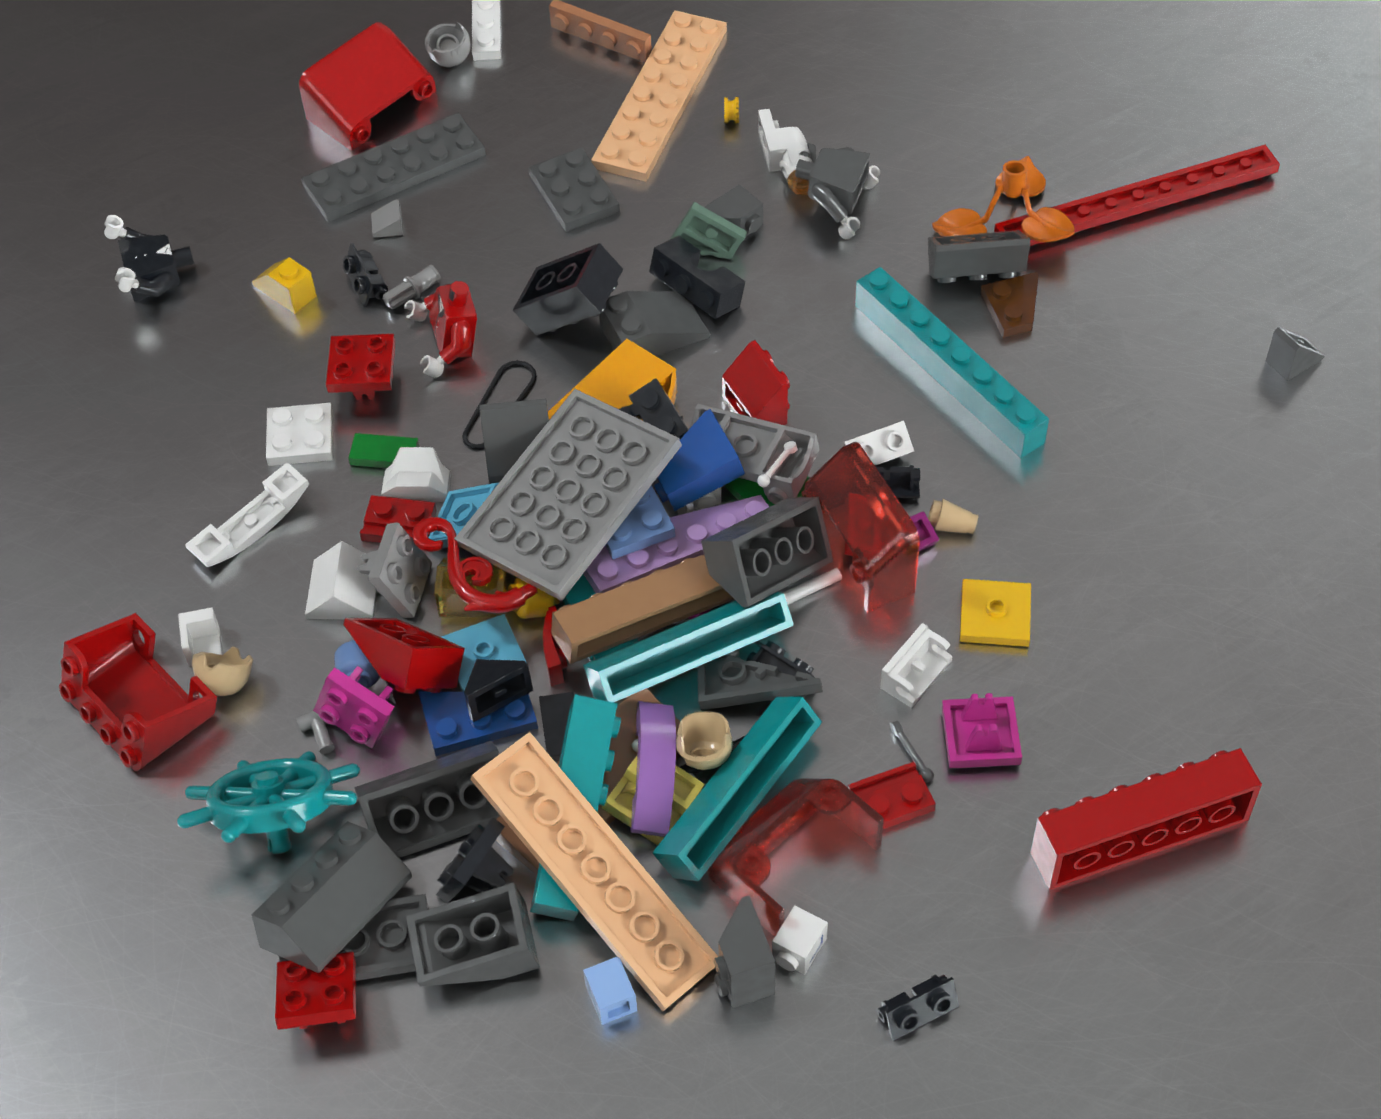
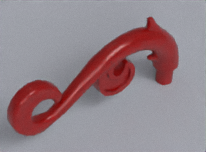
M440 517L425 518L419 521L413 528L412 540L414 545L420 550L427 552H436L443 548L441 540L434 541L427 537L431 532L441 531L447 535V573L456 594L468 604L464 607L465 611L506 613L524 606L527 599L538 594L537 588L529 583L519 589L514 587L506 592L497 590L495 594H487L474 589L467 582L466 577L474 575L472 577V585L478 587L485 586L493 578L491 563L479 556L469 557L460 562L459 544L454 539L457 534L451 523L446 519Z

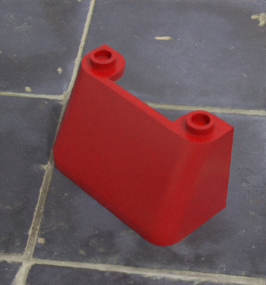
M381 22L372 24L307 68L299 80V89L306 119L351 151L367 142L370 138V119L410 91L413 98L422 101L436 92L433 76L396 34Z

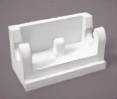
M922 623L882 669L880 689L912 708L952 662V656L945 651L950 647L949 642Z

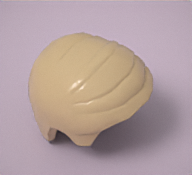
M233 646L223 655L199 652L194 654L192 658L194 676L197 675L217 696H228L239 692L248 681L253 663L251 655L242 659L239 649Z
M698 711L687 714L680 721L676 736V751L683 757L686 764L695 769L708 770L717 768L727 761L733 748L727 719L722 714L716 712Z

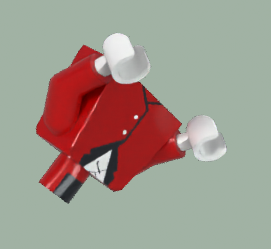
M455 281L452 284L439 286L435 293L424 298L423 303L413 300L405 303L404 308L412 311L406 318L415 321H424L428 310L430 311L429 318L440 356L437 359L429 355L422 358L420 366L425 368L423 370L424 374L437 378L443 373L445 363L450 364L460 357H472L477 313L469 286L465 282Z

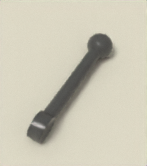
M900 722L890 723L893 734L898 736L920 770L924 781L930 782L934 778V773L930 768H926L904 734Z

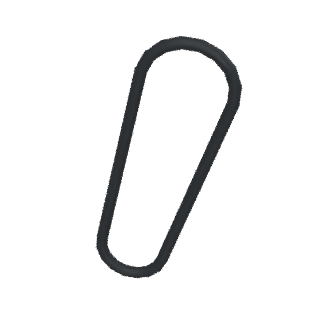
M516 360L500 367L463 432V442L468 447L474 449L484 448V443L473 444L469 442L467 435L480 413V405L485 404L502 372L514 365L525 366L531 371L532 378L516 400L522 401L537 377L536 370L531 364Z

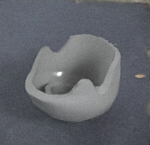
M458 22L457 24H439L428 31L424 40L430 58L438 65L444 67L460 65L467 58L471 47L467 30Z

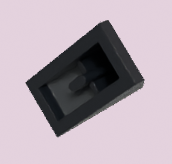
M476 659L464 691L470 719L475 722L532 692L533 686L528 664L525 661Z

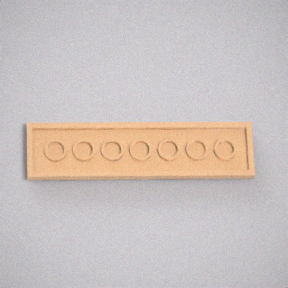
M674 10L591 159L597 170L644 182L647 181L727 32V22Z
M530 732L472 774L470 780L615 955L620 958L621 962L662 1011H665L715 969L714 958H717L718 955Z

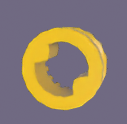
M724 97L725 124L730 120L739 123V97H735L732 101L728 97Z

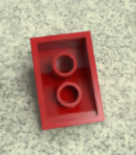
M397 618L344 619L343 625L381 679L394 684L395 690L408 694L415 693L416 689L440 693L442 688L457 687L464 647Z

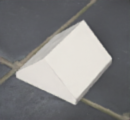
M341 541L314 559L305 611L306 619L344 620L345 618H374L377 596L376 588L368 580L369 575L361 574L357 569L359 565L366 564L361 558L366 553Z

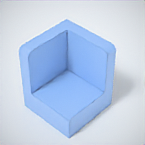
M619 957L609 959L583 970L587 991L602 1025L637 1012L636 994Z

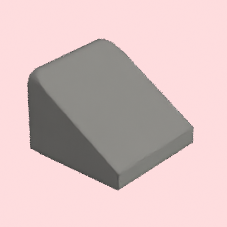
M399 199L393 200L371 213L373 238L403 235Z

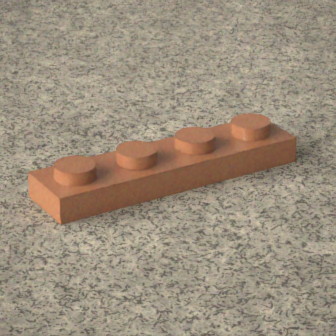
M553 0L549 5L551 27L643 62H646L652 51L651 34L560 0Z

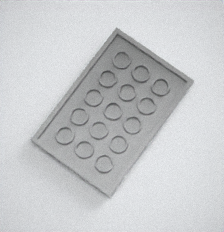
M574 389L454 539L458 542L459 547L486 559L491 564L562 601L682 446L680 439Z

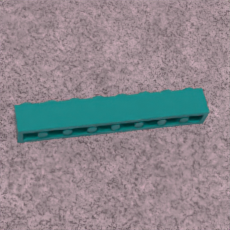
M882 267L875 269L856 281L855 306L1018 457H1025L1045 443L1049 418Z

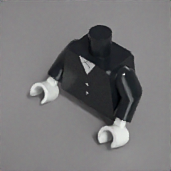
M108 215L104 223L106 226L104 230L105 236L108 239L121 237L118 243L124 267L118 269L115 281L119 282L118 287L122 292L131 291L135 302L150 296L159 297L168 289L180 284L177 268L194 264L190 246L172 250L168 236L142 234L129 227L124 229L122 228L124 223L120 217Z

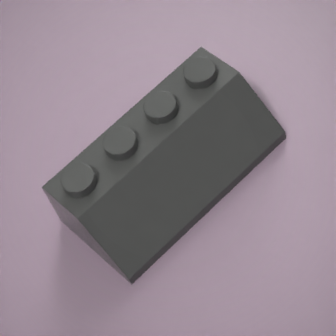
M819 497L787 498L701 541L709 575L742 607H750L833 562Z
M492 741L354 787L368 830L376 832L390 849L401 858L470 834L478 824L485 827L492 818L497 819L500 815L470 779L472 774L499 755L497 747Z
M347 821L251 914L260 948L319 973L412 878L411 871L376 832Z

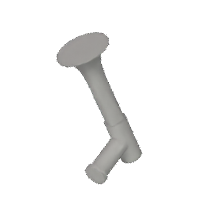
M380 677L374 685L367 689L379 696L388 685V682ZM391 692L388 700L396 704L393 694ZM311 711L296 718L301 732L312 728L321 754H328L335 749L325 726V721L320 718L319 714Z

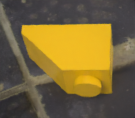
M290 257L273 264L252 281L254 287L294 314L317 297L311 271Z

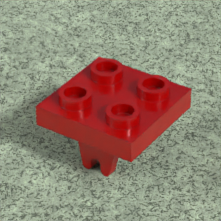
M394 334L331 336L326 378L328 393L352 392L356 400H361L362 394H366L368 399L373 400L375 391L392 390L396 344Z
M353 952L337 954L319 973L290 960L277 962L275 1021L278 1030L296 1027L306 1029L310 1025L331 1022L341 1024L346 1023V1020L356 1019V961Z

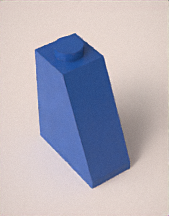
M711 409L705 411L680 439L682 446L657 477L658 483L653 486L662 503L668 500L673 510L676 511L745 475L737 453Z

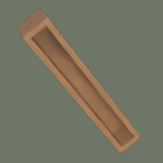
M703 554L695 558H687L680 564L667 569L656 570L649 576L636 581H627L620 587L610 591L596 593L589 599L579 603L561 607L552 614L551 634L569 663L572 664L734 600V598L709 575Z

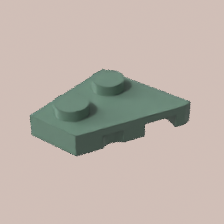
M693 202L670 239L681 236L701 250L700 255L702 256L714 255L718 258L731 259L744 240L747 231Z

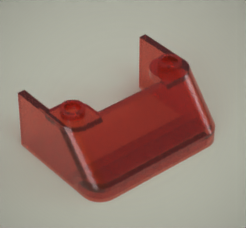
M858 442L843 446L805 483L802 497H819L822 514H828L853 552V564L850 565V571L856 583H862L865 588L864 609L869 613L915 593L920 538L912 519Z
M798 778L791 781L741 826L708 869L710 879L737 904H739L742 897L750 895L761 925L774 937L784 923L785 909L759 887L768 879L771 872V863L768 855L817 810L823 814L835 815L875 850L881 847L884 818L838 780Z

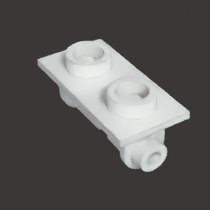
M900 421L845 441L844 444L847 450L843 452V458L846 464H852L853 469H860V465L873 467L914 452L905 422Z

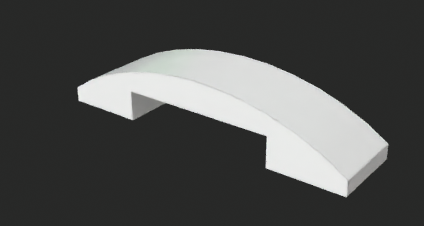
M288 462L262 482L265 490L219 528L216 529L212 524L207 526L185 544L186 548L206 567L216 565L237 555L263 537L283 519L305 492L309 485L308 480Z

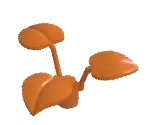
M1029 156L1019 161H1008L1003 165V172L1000 173L995 181L996 192L983 217L980 218V215L974 210L958 208L946 212L936 222L932 223L933 229L940 236L987 233V228L984 224L988 222L1002 193L1010 198L1023 196L1026 212L1030 217L1023 220L1022 230L1030 239L1039 242H1052L1074 235L1075 231L1070 219L1057 209L1042 207L1036 213L1032 210L1029 197L1042 193L1046 187V180L1043 174L1034 166Z

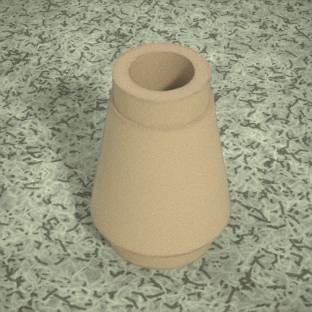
M942 499V501L933 500L928 519L935 531L974 534L978 515L972 514V512Z

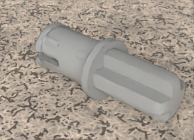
M429 265L412 277L406 276L403 279V283L383 295V300L388 308L395 309L413 297L419 298L420 293L441 282V276L433 265Z

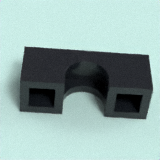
M681 236L672 238L654 247L649 272L716 319L740 307L746 281L724 266L711 271L697 268L701 250Z

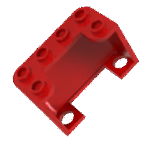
M137 613L65 641L63 658L61 659V683L59 684V691L66 702H70L79 711L83 721L91 724L99 733L104 744L110 745L119 755L122 763L134 771L142 769L214 716L217 696L197 675L190 679L188 695L153 659L156 633ZM139 631L142 633L145 643L141 640Z

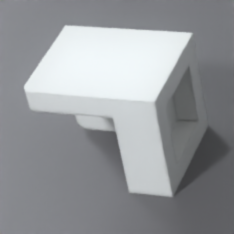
M212 607L178 614L181 646L189 666H192L193 655L199 652L223 655L219 624Z

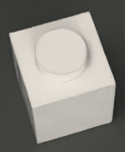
M794 905L772 941V954L777 964L788 971L797 970L805 975L827 940L828 922Z

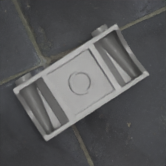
M697 404L690 428L705 411L712 410L741 461L745 475L739 478L757 482L758 477L761 474H765L782 454L784 444L789 441L796 442L798 450L793 454H789L770 478V484L767 487H763V490L768 500L774 504L787 498L797 497L820 451L817 433Z

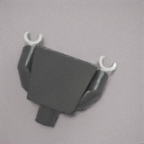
M850 147L840 149L823 148L820 150L815 163L799 159L795 170V177L809 180L808 196L823 206L836 222L840 221L842 223L838 228V232L843 239L849 240L860 228V221L856 217L848 218L847 215L848 213L852 214L863 186L867 189H872L879 183L877 177L880 175V169L875 165L869 167L870 153L854 151Z

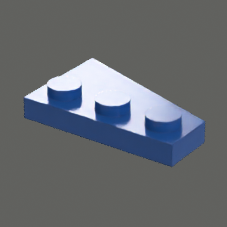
M418 692L435 756L538 729L529 693L473 722L469 716L464 692Z

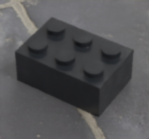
M600 243L543 264L534 270L513 311L536 336L548 331L554 332L559 327L568 324H576L590 316L596 317L605 310L607 306L606 301L611 292L616 289L618 285L617 280L623 268Z

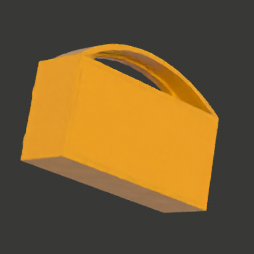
M626 339L548 411L549 420L574 389L620 409L624 406L632 405L633 403L629 395L655 378L661 383L674 405L677 394L676 368L629 339Z

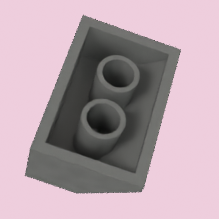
M1019 230L929 237V274L933 279L938 278L939 283L955 282L956 277L968 276V280L987 279V274L998 273L1000 278L1017 277V272L1026 271L1030 238Z

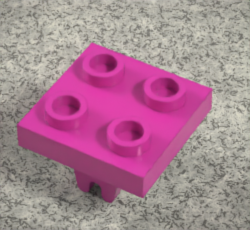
M359 666L355 668L350 676L334 667L325 680L313 711L319 714L320 718L326 723L336 725L348 733L355 742L365 744L372 749L380 739L395 707L387 702L393 689L387 685L378 696L358 683L360 675L364 671Z
M987 693L985 698H978V694H972L969 699L942 700L941 708L949 769L1021 765L1022 753L1013 696L993 697L992 693Z

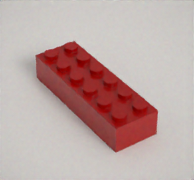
M1241 748L1230 752L1225 750L1219 751L1207 760L1195 764L1194 762L1184 763L1176 768L1175 771L1163 775L1160 773L1149 775L1142 782L1131 786H1117L1110 790L1108 794L1096 798L1092 796L1084 797L1074 805L1061 810L1059 808L1047 810L1037 819L1030 853L1046 885L1051 890L1248 821L1262 783Z

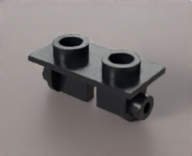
M351 243L348 254L343 259V269L353 284L355 294H358L363 306L367 307L369 298L383 299V295L388 291V286L381 274H378V268L371 253L366 250L357 251L354 243Z
M860 465V469H853L854 494L872 498H920V468H914L913 465H910L909 467H890V470H884V467H864V465Z
M768 640L766 645L760 641L754 642L760 649L757 653L751 652L746 661H756L777 666L778 671L781 673L795 676L798 671L814 677L811 674L814 670L813 667L799 658H796L794 662L785 658L783 655L786 651ZM807 695L794 696V697H803V698H805Z
M933 975L930 979L911 988L914 997L910 998L906 992H903L881 1003L882 1007L877 1009V1013L883 1023L888 1021L893 1041L959 1007L955 983L952 977L947 979L945 975L939 977Z

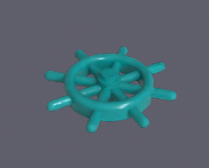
M311 751L303 753L299 758L271 759L252 764L241 760L237 764V769L225 774L211 786L192 785L187 787L185 790L186 797L190 800H206L207 807L180 815L177 819V824L180 828L184 829L210 821L215 827L223 830L221 838L226 843L233 842L240 834L266 832L268 851L274 854L283 853L292 847L287 828L290 827L294 832L301 833L306 829V821L318 816L330 805L350 806L356 803L357 795L355 792L333 790V784L357 777L360 773V768L357 764L352 763L328 770L322 764L315 762L316 756Z

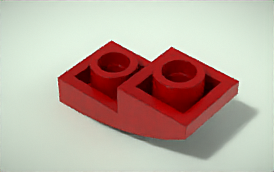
M556 606L548 608L543 626V648L551 686L564 683L562 669L568 667L564 653L551 634L552 614L557 611Z

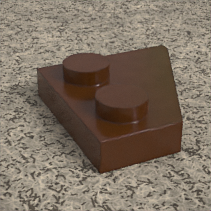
M1037 272L981 285V296L1003 338L1032 331L1039 277Z

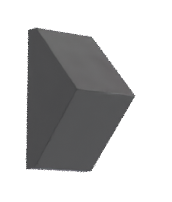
M1277 327L1273 333L1266 362L1288 381L1320 362L1325 356L1303 336Z

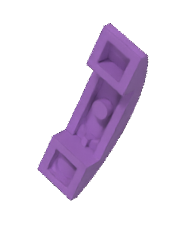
M638 701L636 714V736H638L636 793L632 799L631 833L665 837L669 832L675 782L676 724L674 708L671 705Z

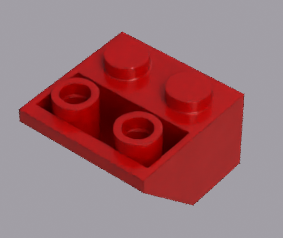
M756 340L751 341L722 375V396L734 413L781 425L787 424L788 409H790L788 401L790 382L783 371L779 372L767 350H763Z

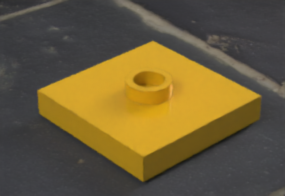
M963 579L960 642L1029 647L1031 583Z

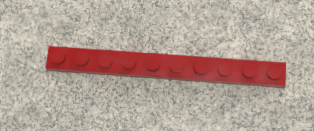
M1265 144L1050 208L1064 213L1073 223L1075 233L1278 173L1280 163ZM1026 214L996 223L994 232L1019 230L1024 233L1022 222L1030 216ZM1030 239V246L1035 245V244H1038V243H1042V242H1039V241H1035V240H1033V239Z

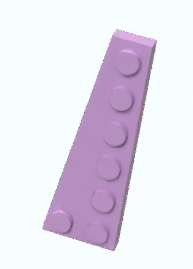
M758 495L669 517L675 527L676 537L613 560L606 546H604L583 574L595 593L610 591L620 587L627 581H636L649 576L656 570L667 569L680 564L687 558L703 555L702 540L769 508L763 497Z

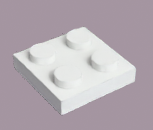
M331 403L267 408L266 460L268 466L284 465L287 462L289 464L333 460V410Z

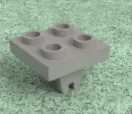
M390 523L385 528L378 550L363 554L361 558L366 564L359 565L357 569L361 574L369 575L368 580L374 585L376 591L383 595L402 618H412L415 616L432 561L422 550L414 545L412 538L399 523Z

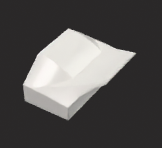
M401 447L392 465L385 470L381 496L427 502H444L450 489V470L441 463L433 447Z

